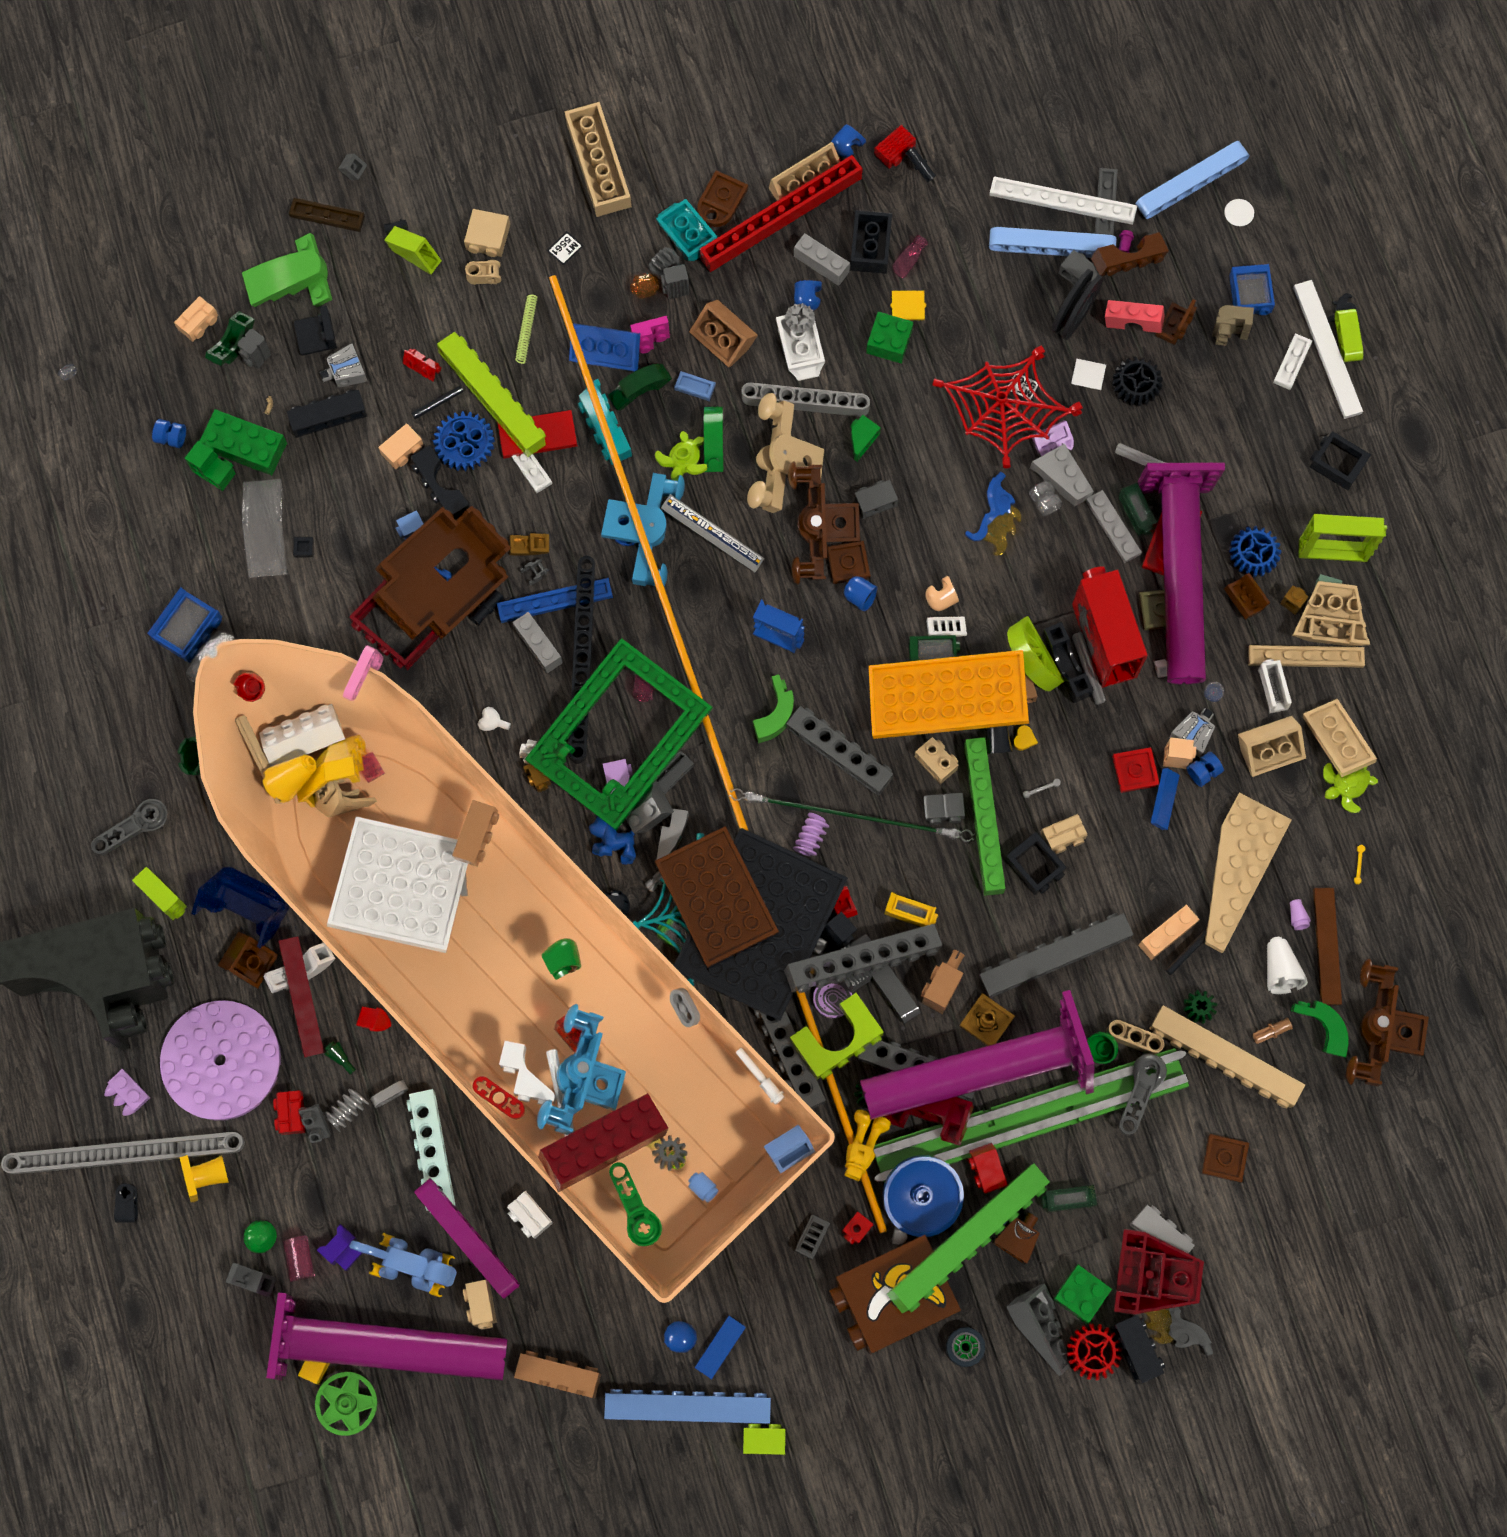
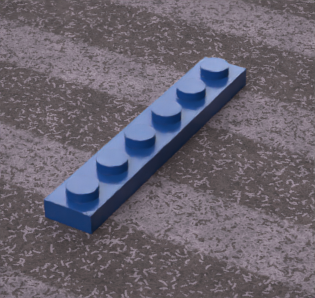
M609 578L595 581L594 602L613 598ZM590 582L581 584L583 588L591 586ZM577 585L499 602L497 607L501 623L517 620L527 612L531 616L575 607ZM582 600L580 602V605L588 604L590 602L588 600Z

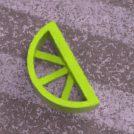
M1029 616L1012 625L1007 632L1008 642L1012 651L1023 650L1026 675L1045 691H1051L1065 682Z

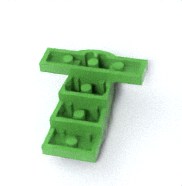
M309 233L295 240L298 252L267 261L242 272L252 306L256 307L268 300L276 301L289 293L295 295L306 287L309 288L314 306L319 307L332 300L327 282V265L322 256L319 255L313 234Z

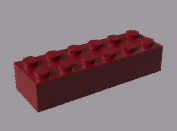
M647 1093L540 1149L538 1158L557 1191L560 1192L666 1136L669 1127Z

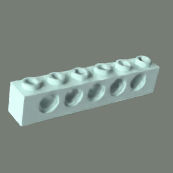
M431 1089L409 1094L410 1100H407L409 1112L412 1111L413 1119L410 1120L412 1131H416L417 1139H414L415 1150L420 1153V1159H417L419 1171H423L424 1176L421 1179V1185L431 1178L438 1187H442L443 1193L456 1207L435 1091ZM422 1108L429 1110L425 1118L419 1117V1111ZM425 1128L432 1129L430 1137L425 1138L422 1136ZM430 1147H434L436 1150L433 1157L426 1156V1150ZM433 1167L439 1168V1174L436 1177H430L429 1171Z

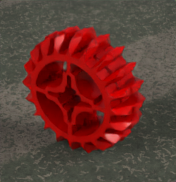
M1089 1324L1088 1331L1086 1326L1083 1325L1081 1326L1083 1333L1075 1330L1077 1338L1074 1336L1069 1338L1074 1344H1067V1348H1071L1072 1352H1067L1066 1355H1073L1074 1359L1069 1360L1068 1363L1077 1364L1073 1371H1077L1080 1368V1377L1087 1372L1088 1380H1091L1092 1374H1094L1095 1380H1099V1373H1101L1105 1379L1107 1378L1106 1371L1110 1374L1114 1373L1111 1366L1119 1367V1364L1114 1362L1115 1359L1122 1360L1121 1356L1116 1355V1352H1121L1122 1348H1115V1345L1119 1344L1120 1341L1115 1340L1113 1342L1112 1338L1116 1334L1111 1333L1108 1336V1327L1102 1332L1101 1324L1097 1325L1096 1330H1094L1093 1324ZM1098 1335L1103 1340L1098 1344H1093L1090 1340L1088 1341L1086 1336ZM1080 1342L1083 1343L1086 1349V1353L1081 1360L1078 1355ZM1107 1344L1110 1347V1358L1108 1362L1105 1360L1106 1358L1103 1356V1349L1106 1347ZM1101 1346L1098 1349L1099 1352H1097L1099 1353L1098 1357L1095 1355L1087 1359V1357L1090 1355L1089 1352H1091L1090 1348L1094 1349L1096 1347ZM1090 1360H1095L1103 1368L1090 1369L1085 1364Z

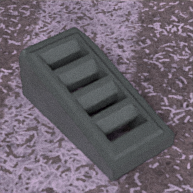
M811 1215L795 1248V1252L813 1260L830 1223L815 1215ZM815 1222L823 1226V1230L812 1226V1223ZM809 1229L819 1233L820 1236L817 1237L808 1233ZM806 1236L817 1241L816 1244L805 1240ZM802 1244L813 1248V1251L811 1252L801 1247Z

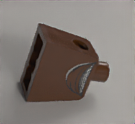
M1029 1212L1023 1221L1015 1218L992 1244L1026 1265L1040 1234L1033 1229L1038 1218Z

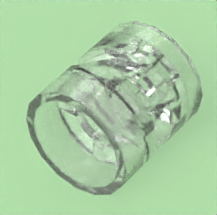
M1044 481L1029 491L1033 502L1038 503L1037 508L1042 516H1047L1057 511L1063 505L1059 495L1054 494L1055 488L1051 481Z

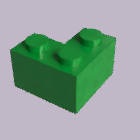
M197 441L185 457L187 464L193 473L223 491L236 474L233 464L226 459L222 461L217 458L218 455L210 444L206 442L203 444Z

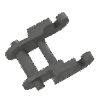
M536 559L534 563L531 561L524 566V569H520L521 573L532 569L536 574L533 581H529V585H533L541 580L542 576L546 575L549 571L548 568L545 569L541 564L542 559ZM537 565L541 569V572L539 573L534 568Z

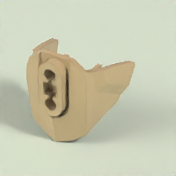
M344 779L330 781L314 793L315 807L327 817H333L362 807H369L377 802L376 798H358L359 789L350 792L342 791L338 784L344 782Z

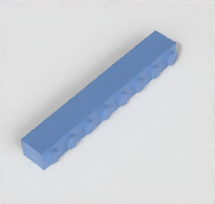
M610 1389V1394L605 1393L604 1419L770 1424L771 1398H767V1394L754 1393V1397H746V1393H734V1397H725L724 1392H713V1396H705V1392H693L692 1396H684V1391H672V1395H664V1391H651V1395L643 1394V1390H631V1394H622L623 1390Z

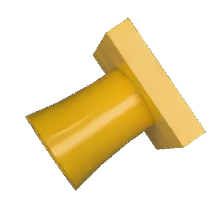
M188 1155L179 1157L190 1202L198 1201L197 1188L229 1183L222 1155L190 1167Z

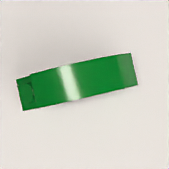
M704 407V464H707L708 467L705 472H723V407Z
M1299 1001L1298 1004H1292L1291 1012L1314 1017L1323 1025L1326 1033L1324 1053L1346 1057L1349 1040L1347 1028L1343 1019L1333 1008L1319 1001H1314L1312 1008H1310V1003Z

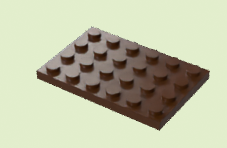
M726 826L655 860V864L707 968L779 933Z

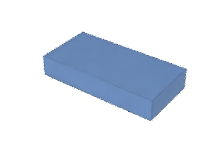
M680 371L674 390L710 401L716 382Z

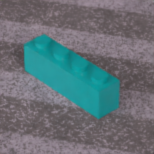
M596 379L593 381L619 459L622 461L632 456L631 448L621 427L617 426L618 421L614 412L609 411L608 399L605 394H601V384ZM586 388L579 395V409L581 413H586L588 417L586 418L587 425L590 429H594L596 433L594 438L598 445H602L603 450L601 451L605 460H609L611 465H613L588 389Z

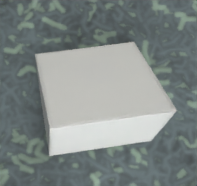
M1165 659L1154 661L1157 677L1167 676V661Z

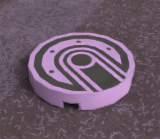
M835 981L828 982L829 984L824 987L816 988L813 1002L815 1009L820 1015L826 1018L842 1017L844 1013L839 1005L852 996V993L848 989L843 988L840 982L836 983Z

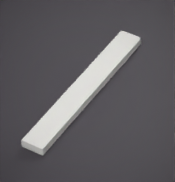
M999 177L993 178L990 189V196L1132 225L1137 210V205Z
M1312 280L1295 284L1293 289L1344 419L1362 414V407Z

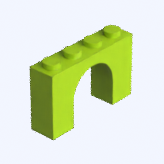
M857 993L839 1005L854 1030V1038L845 1049L840 1051L826 1050L817 1042L807 1026L790 1037L791 1043L817 1080L819 1078H827L833 1073L832 1069L837 1066L839 1068L845 1066L849 1062L848 1058L853 1055L858 1057L866 1051V1046L869 1044L874 1046L882 1040L883 1030Z

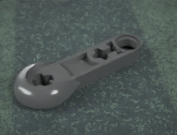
M157 799L143 801L133 815L96 837L91 843L92 850L98 855H106L142 832L160 829L167 820L168 812L166 806ZM149 811H152V812L155 811V813L153 814V816H154L153 819H151L150 817H148V816H149V813H148ZM116 832L122 833L119 840L114 838ZM107 837L110 838V839H112V840H111V842L113 843L112 845H111L110 842L106 839ZM100 841L106 843L103 851L96 849V845Z
M1144 1054L1137 1058L1134 1063V1086L1119 1122V1130L1124 1135L1129 1136L1137 1131L1152 1091L1166 1078V1064L1157 1055ZM1153 1066L1152 1070H1155V1073L1147 1075L1145 1067ZM1136 1102L1139 1103L1138 1107L1141 1108V1111L1137 1110L1134 1117H1138L1137 1120L1126 1116L1127 1113L1131 1115L1133 1108L1130 1105H1134ZM1124 1121H1131L1134 1124V1129L1130 1132L1124 1130Z

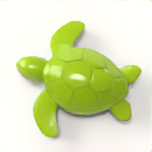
M682 431L680 433L681 442L671 449L669 457L660 451H656V461L663 467L673 468L671 480L678 481L679 475L683 476L687 472L691 475H698L707 470V464H697L700 458L699 446L704 443V437H697L695 440L688 439V434Z
M1327 763L1323 769V778L1327 783L1334 786L1326 790L1324 797L1332 800L1341 795V806L1343 809L1351 813H1358L1361 808L1352 801V798L1361 796L1368 785H1375L1378 783V780L1374 776H1370V772L1366 770L1367 767L1341 778L1339 773L1337 775L1334 773L1332 764Z

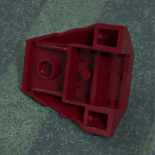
M1124 1229L1114 1312L1136 1315L1199 1303L1204 1261L1146 1232Z

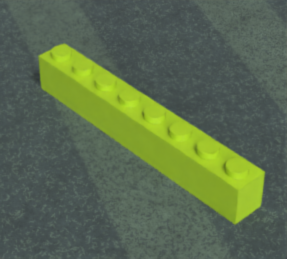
M453 332L437 343L439 354L527 457L546 445L544 431L534 425L532 417L523 412L521 404L512 399L511 393L507 388L504 389L500 385L501 382L496 375L492 376L486 363L480 362L475 350L468 348L467 342L462 336L459 337L456 332Z

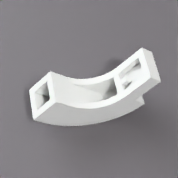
M325 943L310 947L303 955L308 980L321 973L335 960L332 951ZM284 967L265 973L263 976L271 993L285 988L286 990L289 989Z

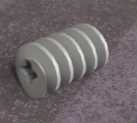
M350 1088L348 1089L350 1096L342 1095L344 1102L336 1101L338 1108L335 1106L330 1107L333 1112L332 1114L327 1111L325 1112L327 1120L339 1132H341L339 1125L344 1128L347 1126L345 1120L353 1121L351 1114L358 1116L357 1108L362 1111L364 1110L362 1103L369 1105L356 1090Z

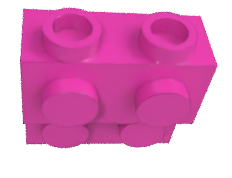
M667 316L630 325L631 332L641 333L639 353L642 354L654 349L653 342H663L670 338Z

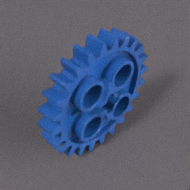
M462 411L459 417L455 412L453 419L447 416L448 422L442 420L443 427L437 426L439 433H434L436 440H433V443L436 446L434 449L438 453V458H443L444 465L449 462V468L456 465L457 471H459L460 467L467 471V466L474 470V464L481 467L480 461L487 462L486 455L491 456L490 450L494 449L492 443L495 442V439L492 437L494 435L493 430H489L491 428L490 424H485V418L479 421V414L473 418L471 412H469L468 416H465L464 411ZM459 427L465 428L462 432L456 431ZM475 435L481 436L478 440L472 439ZM450 443L456 444L452 448L447 447V445ZM466 451H472L470 455H464Z

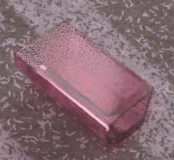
M303 1235L283 1241L290 1282L315 1277L308 1237Z

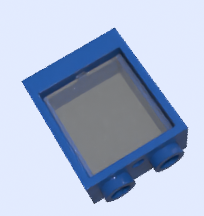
M1269 264L1232 267L1229 278L1233 306L1254 308L1253 314L1267 315L1272 313L1275 302Z

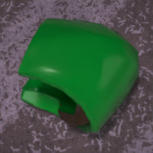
M560 939L541 954L545 965L555 980L581 968L579 950L576 942L572 939Z

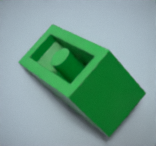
M864 415L860 419L856 418L851 424V440L854 460L856 462L859 461L878 438L881 430L880 426Z

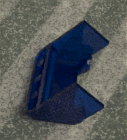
M225 867L198 889L191 914L195 916L203 908L212 913L220 912L226 908L257 924L255 931L260 936L257 947L261 948L275 935L290 906L274 888L234 868Z

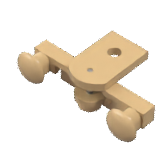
M773 393L766 394L758 406L759 417L762 420L773 419L772 425L777 426L772 428L770 445L763 447L756 456L758 466L767 471L766 485L763 481L755 482L750 487L747 495V502L751 508L754 509L760 506L763 510L771 513L782 510L786 475H788L790 464L795 461L796 467L823 465L824 456L823 448L791 436L794 404L785 400L777 402L776 396ZM803 458L807 460V466L804 464Z

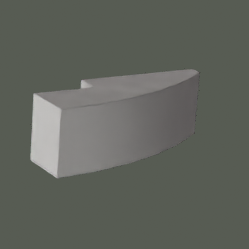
M673 809L670 827L662 826L657 859L677 849L687 826L688 811Z

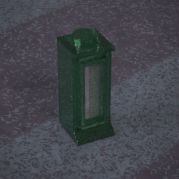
M1137 482L1121 489L1119 499L1137 535L1152 533L1158 522L1155 520L1140 490L1139 483Z
M1090 1185L1045 1191L1044 1196H1041L1042 1208H1046L1047 1213L1095 1207L1097 1206L1095 1187Z

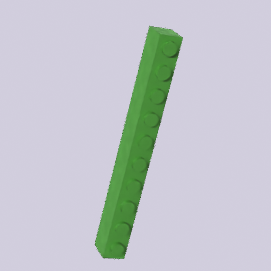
M1034 1163L1027 1167L887 1293V1296L902 1314L908 1310L913 1312L920 1306L918 1302L923 1297L927 1299L935 1292L933 1288L937 1284L939 1286L944 1284L949 1279L947 1275L951 1271L953 1273L957 1272L963 1266L961 1263L963 1260H970L974 1257L979 1246L983 1248L991 1241L990 1236L993 1233L997 1235L1005 1228L1003 1224L1006 1221L1012 1222L1018 1217L1017 1211L1021 1208L1025 1210L1033 1203L1031 1199L1035 1195L1037 1198L1047 1190L1045 1186L1049 1183V1180Z

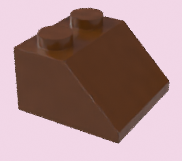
M238 932L218 966L258 989L264 979L263 976L265 973H268L278 954L250 936Z

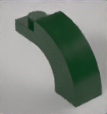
M240 311L229 318V323L223 337L216 345L206 351L205 358L220 366L224 363L230 365L239 355L240 348L238 342L242 337H246L245 334L253 328L255 319Z
M663 364L649 365L631 373L618 382L619 386L608 396L616 409L621 411L641 394L650 390L661 389L672 378Z

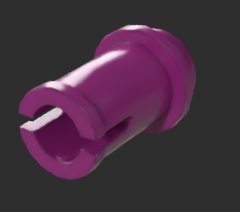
M1124 230L1119 236L1121 238L1119 250L1129 253L1134 236L1133 232Z

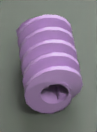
M808 813L809 818L805 820L806 825L802 826L803 832L799 833L800 839L796 840L795 844L797 846H794L793 850L805 856H816L817 853L813 851V848L820 849L816 842H823L819 835H826L822 828H829V825L821 816Z

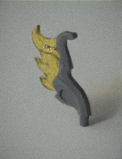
M1179 1307L1145 1313L1151 1319L1150 1323L1145 1322L1147 1328L1161 1334L1160 1338L1154 1337L1157 1343L1167 1344L1175 1340V1347L1185 1348L1197 1344L1203 1346L1206 1356L1214 1354L1211 1347L1212 1342L1206 1332L1197 1324L1183 1320L1180 1317L1181 1310Z

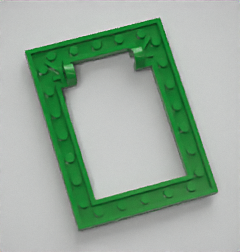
M621 638L527 755L525 760L613 829L617 830L713 707ZM626 666L684 710V712L625 787L615 779H612L605 785L601 794L564 765L567 761L565 759L569 753L573 754L575 751L565 741Z

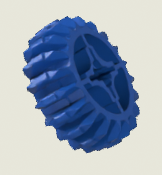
M1254 526L1253 531L1250 527H1247L1245 531L1240 530L1239 535L1236 534L1234 536V541L1230 543L1232 548L1229 549V553L1233 554L1230 560L1235 561L1234 567L1240 566L1239 572H1242L1244 569L1246 571L1245 574L1252 572L1253 577H1256L1257 573L1260 576H1264L1265 572L1270 573L1271 568L1274 569L1277 566L1276 562L1280 560L1278 555L1281 554V550L1278 549L1280 543H1275L1276 536L1270 537L1271 531L1265 533L1264 527L1258 531L1257 526ZM1248 540V548L1241 551V544ZM1252 549H1254L1255 551L1257 550L1258 554H1256L1255 552L1253 553ZM1269 552V560L1263 563L1262 555Z

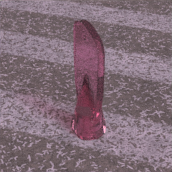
M917 235L914 242L895 261L893 269L898 277L905 278L913 268L922 249L928 244L925 238Z

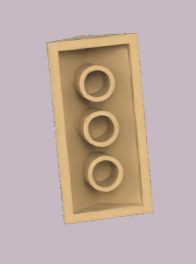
M832 142L772 178L769 190L777 201L838 164L840 160Z

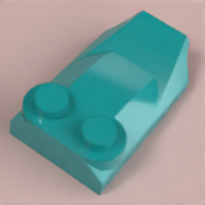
M687 199L680 203H674L659 213L658 218H656L659 225L682 252L684 259L688 261H695L700 258V248L718 238Z

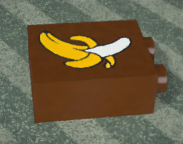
M926 1235L835 1278L838 1286L829 1290L839 1313L847 1309L850 1310L856 1324L847 1328V1331L857 1351L867 1347L871 1355L961 1311L948 1281L941 1286L937 1284L933 1288L935 1292L927 1299L924 1297L918 1301L920 1306L913 1312L908 1310L902 1314L887 1296V1293L933 1252Z

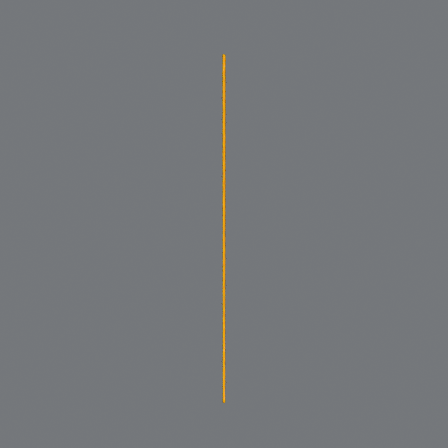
M556 275L549 277L691 690L703 699ZM707 715L703 720V724L728 797L732 795L734 799H737L709 715ZM730 796L729 799L739 828L749 831L739 802L734 801ZM796 991L808 1028L817 1042L823 1047L805 992L799 993ZM832 1073L826 1080L850 1145L853 1144L855 1136ZM866 1171L865 1174H862L861 1181L879 1233L881 1234L887 1232V1228Z

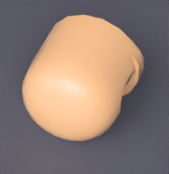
M949 576L942 579L943 588L940 591H937L932 585L926 590V600L935 611L945 610L959 602Z

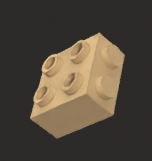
M473 209L464 240L466 250L474 254L479 252L490 257H502L510 228L509 216Z
M481 1280L465 1284L466 1289L463 1290L464 1300L469 1303L470 1310H467L468 1321L481 1330L493 1328V1324L497 1323L490 1283L487 1280Z

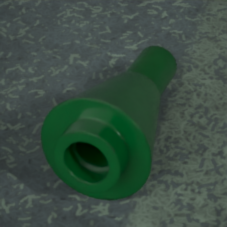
M333 1041L325 1048L327 1052L324 1055L340 1066L342 1065L349 1074L356 1070L348 1061V1057L340 1042L335 1043Z

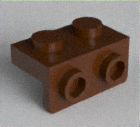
M1250 573L1245 574L1241 579L1224 588L1245 620L1260 613L1270 604V601Z

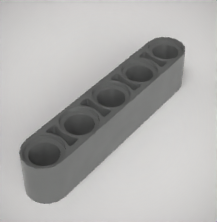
M864 934L852 942L850 946L870 942L871 939ZM860 957L864 963H868L867 958ZM889 965L884 966L878 972L870 970L873 975L872 981L903 1024L920 1014L918 1006Z

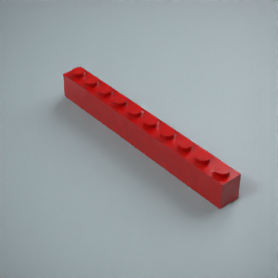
M853 155L849 156L700 248L701 261L711 273L861 180L862 167Z

